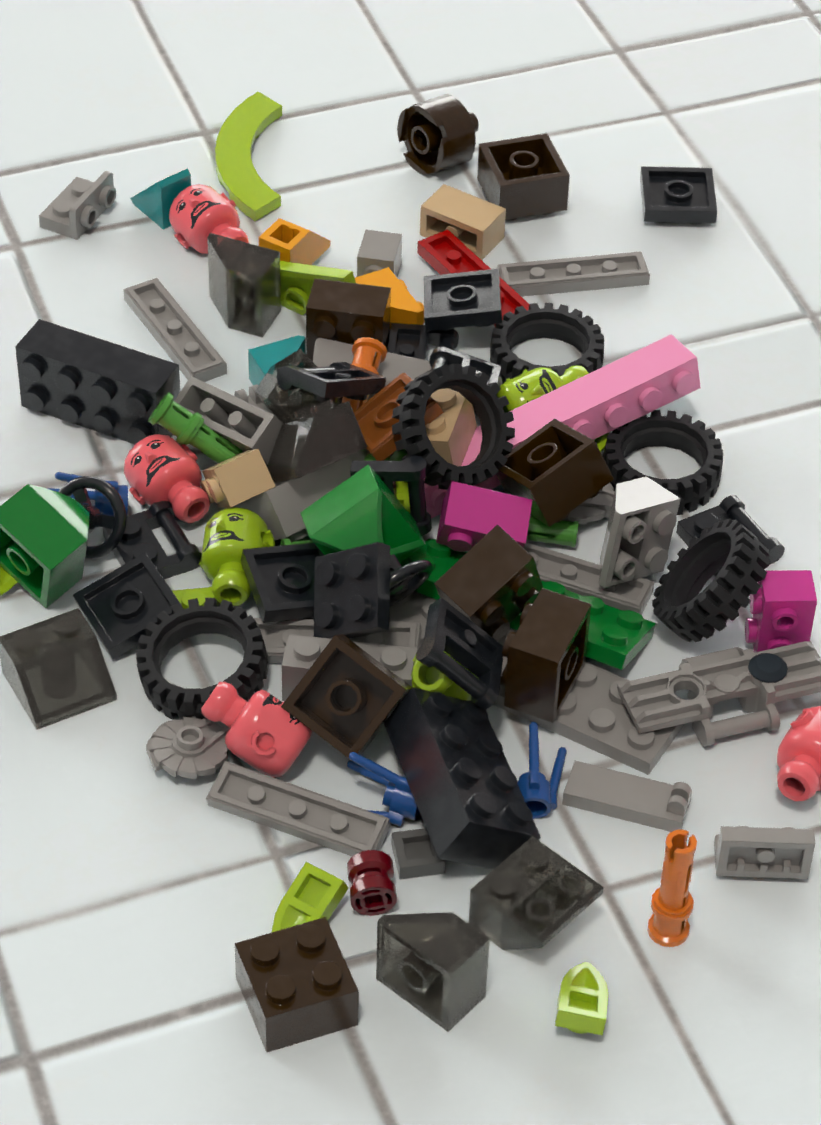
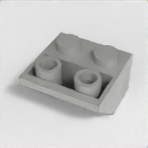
M647 476L616 485L600 556L599 585L606 588L664 571L673 529L677 522L676 516L681 498Z

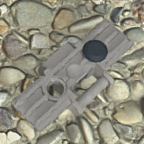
M811 641L754 653L752 648L743 650L735 647L682 659L679 670L617 685V690L639 734L692 722L691 727L701 744L709 746L713 745L715 739L762 728H766L768 731L779 729L780 716L774 703L821 692V658ZM682 689L689 690L688 700L677 697L675 692ZM737 698L743 710L750 713L715 722L710 721L713 716L714 704Z

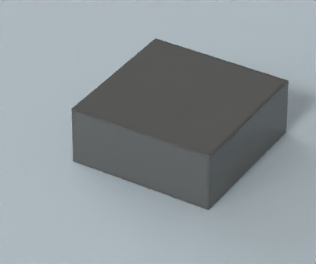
M426 828L392 832L391 845L399 880L445 874V860L438 858Z

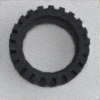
M538 303L529 304L528 311L523 306L515 308L514 314L510 311L504 314L502 323L496 324L495 328H493L490 344V362L501 366L499 376L502 378V384L506 382L507 378L512 379L521 375L525 369L530 371L539 367L551 368L559 376H562L566 369L574 365L583 366L588 373H591L603 366L604 336L601 334V328L598 324L593 325V319L587 315L582 318V311L576 308L569 313V306L560 304L558 309H553V303H545L544 308H539ZM549 338L561 340L575 346L583 356L567 365L549 367L535 365L522 360L511 349L526 340Z
M451 364L429 370L409 382L404 387L405 391L399 394L396 400L400 406L393 409L392 418L398 419L399 422L392 425V433L394 435H401L402 438L394 442L397 451L406 450L407 454L401 458L402 461L410 456H421L426 460L428 474L424 483L429 486L438 485V489L448 490L451 481L472 486L481 483L499 472L498 469L503 467L508 460L505 456L512 452L513 444L507 442V440L515 437V428L507 427V423L514 421L513 413H504L503 407L509 404L507 397L498 398L496 394L501 390L496 382L487 384L490 376L484 372L476 373L475 367L469 365L462 367V364ZM449 388L459 392L472 404L480 419L482 430L480 453L475 461L467 466H456L448 463L435 451L427 436L424 420L426 404L431 394L439 389Z
M654 410L651 412L650 417L644 415L613 430L612 433L609 432L605 444L604 460L614 478L610 484H612L615 491L618 483L646 476L633 469L624 459L633 451L654 446H665L681 450L698 462L701 466L698 471L679 479L647 477L681 498L677 515L683 514L684 507L689 512L697 510L698 504L701 506L706 505L710 497H714L719 487L723 466L721 441L719 438L715 439L716 433L711 428L705 430V423L697 420L692 424V416L683 414L681 419L676 418V411L668 410L667 416H661L660 410Z
M726 519L723 523L721 521L714 523L712 529L709 527L701 531L700 538L693 537L689 541V547L687 549L682 548L677 553L679 556L677 561H671L667 566L669 572L661 576L659 580L661 586L657 587L654 592L656 598L652 600L653 612L671 631L687 642L692 640L699 642L703 637L706 639L712 637L715 629L720 632L726 627L728 619L734 621L739 616L737 610L741 606L744 608L748 606L751 602L748 598L750 594L758 592L761 586L757 582L765 579L767 572L764 569L769 566L770 562L767 558L770 555L767 546L736 520ZM722 567L716 578L700 593L706 582Z
M195 598L188 600L189 608L183 609L180 602L172 605L171 616L164 610L156 616L158 625L150 621L145 628L146 636H140L138 641L139 649L136 650L138 673L146 696L159 712L163 709L165 716L172 720L177 715L179 719L195 716L198 719L203 720L204 718L207 720L201 708L218 685L215 684L203 689L182 688L169 683L162 676L161 664L170 649L184 639L199 634H222L236 639L244 650L243 661L237 671L223 682L233 685L238 695L247 702L254 692L263 689V679H267L268 674L266 647L255 619L251 615L247 616L246 610L239 605L234 609L230 601L222 600L218 607L215 598H205L204 606H200L198 599Z

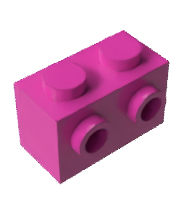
M451 481L443 499L436 543L447 545L454 551L466 552L498 524L524 548L533 500Z
M767 570L765 579L758 582L761 586L758 592L750 594V612L753 614V617L746 618L745 640L746 643H753L754 653L810 641L817 605L811 570Z

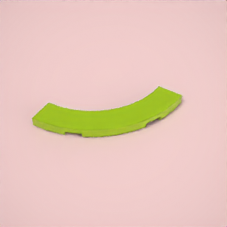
M259 91L245 99L226 118L217 136L215 147L216 172L220 184L229 193V199L233 200L236 206L254 221L259 220L281 206V195L272 190L260 178L251 159L254 140L259 137L265 128L282 116V105Z

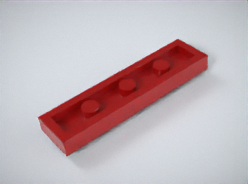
M448 229L418 241L417 253L440 275L491 269ZM500 277L502 320L507 312L510 311L514 314L517 307L523 306L528 311L529 303Z

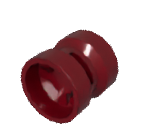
M365 850L349 859L347 872L348 880L352 884L350 888V902L354 911L372 916L391 910L397 903L396 886L392 881L394 868L391 857L383 851Z

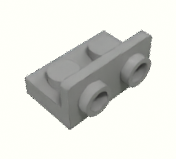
M104 171L95 182L76 177L39 215L40 228L78 240L88 228L95 224L100 215L113 205L116 198L113 173Z
M721 826L720 834L716 835L714 839L716 876L808 879L815 848L814 829Z

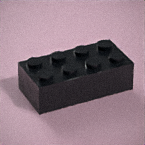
M39 319L15 346L21 406L132 444H136L145 437L154 434L173 436L172 433L159 424L152 425L148 420L154 409L168 392L174 395L173 400L180 393L179 364Z
M413 687L384 722V726L438 858L510 873L538 842L541 836L533 820L532 812L528 808L519 789L517 778L512 773L504 755L502 744L497 739L488 719L487 711L479 708L471 700L466 701L446 696L440 692H430Z

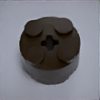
M445 94L414 104L403 110L398 119L397 135L399 142H405L408 152L403 153L406 161L414 170L426 175L437 173L472 160L476 144L475 132L478 131L479 123L476 115L473 112H468L458 99L450 94Z

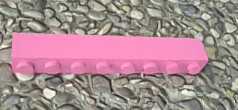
M672 334L509 411L513 413L514 421L507 423V427L515 428V437L507 440V442L513 444V448H515L553 419H557L594 440L701 388L697 357ZM481 425L476 427L461 466H467L475 461L480 453L482 442ZM495 474L493 477L473 486L491 490L501 485ZM424 483L426 510L431 515V518L441 514L443 499L447 490L438 489V485L429 486Z

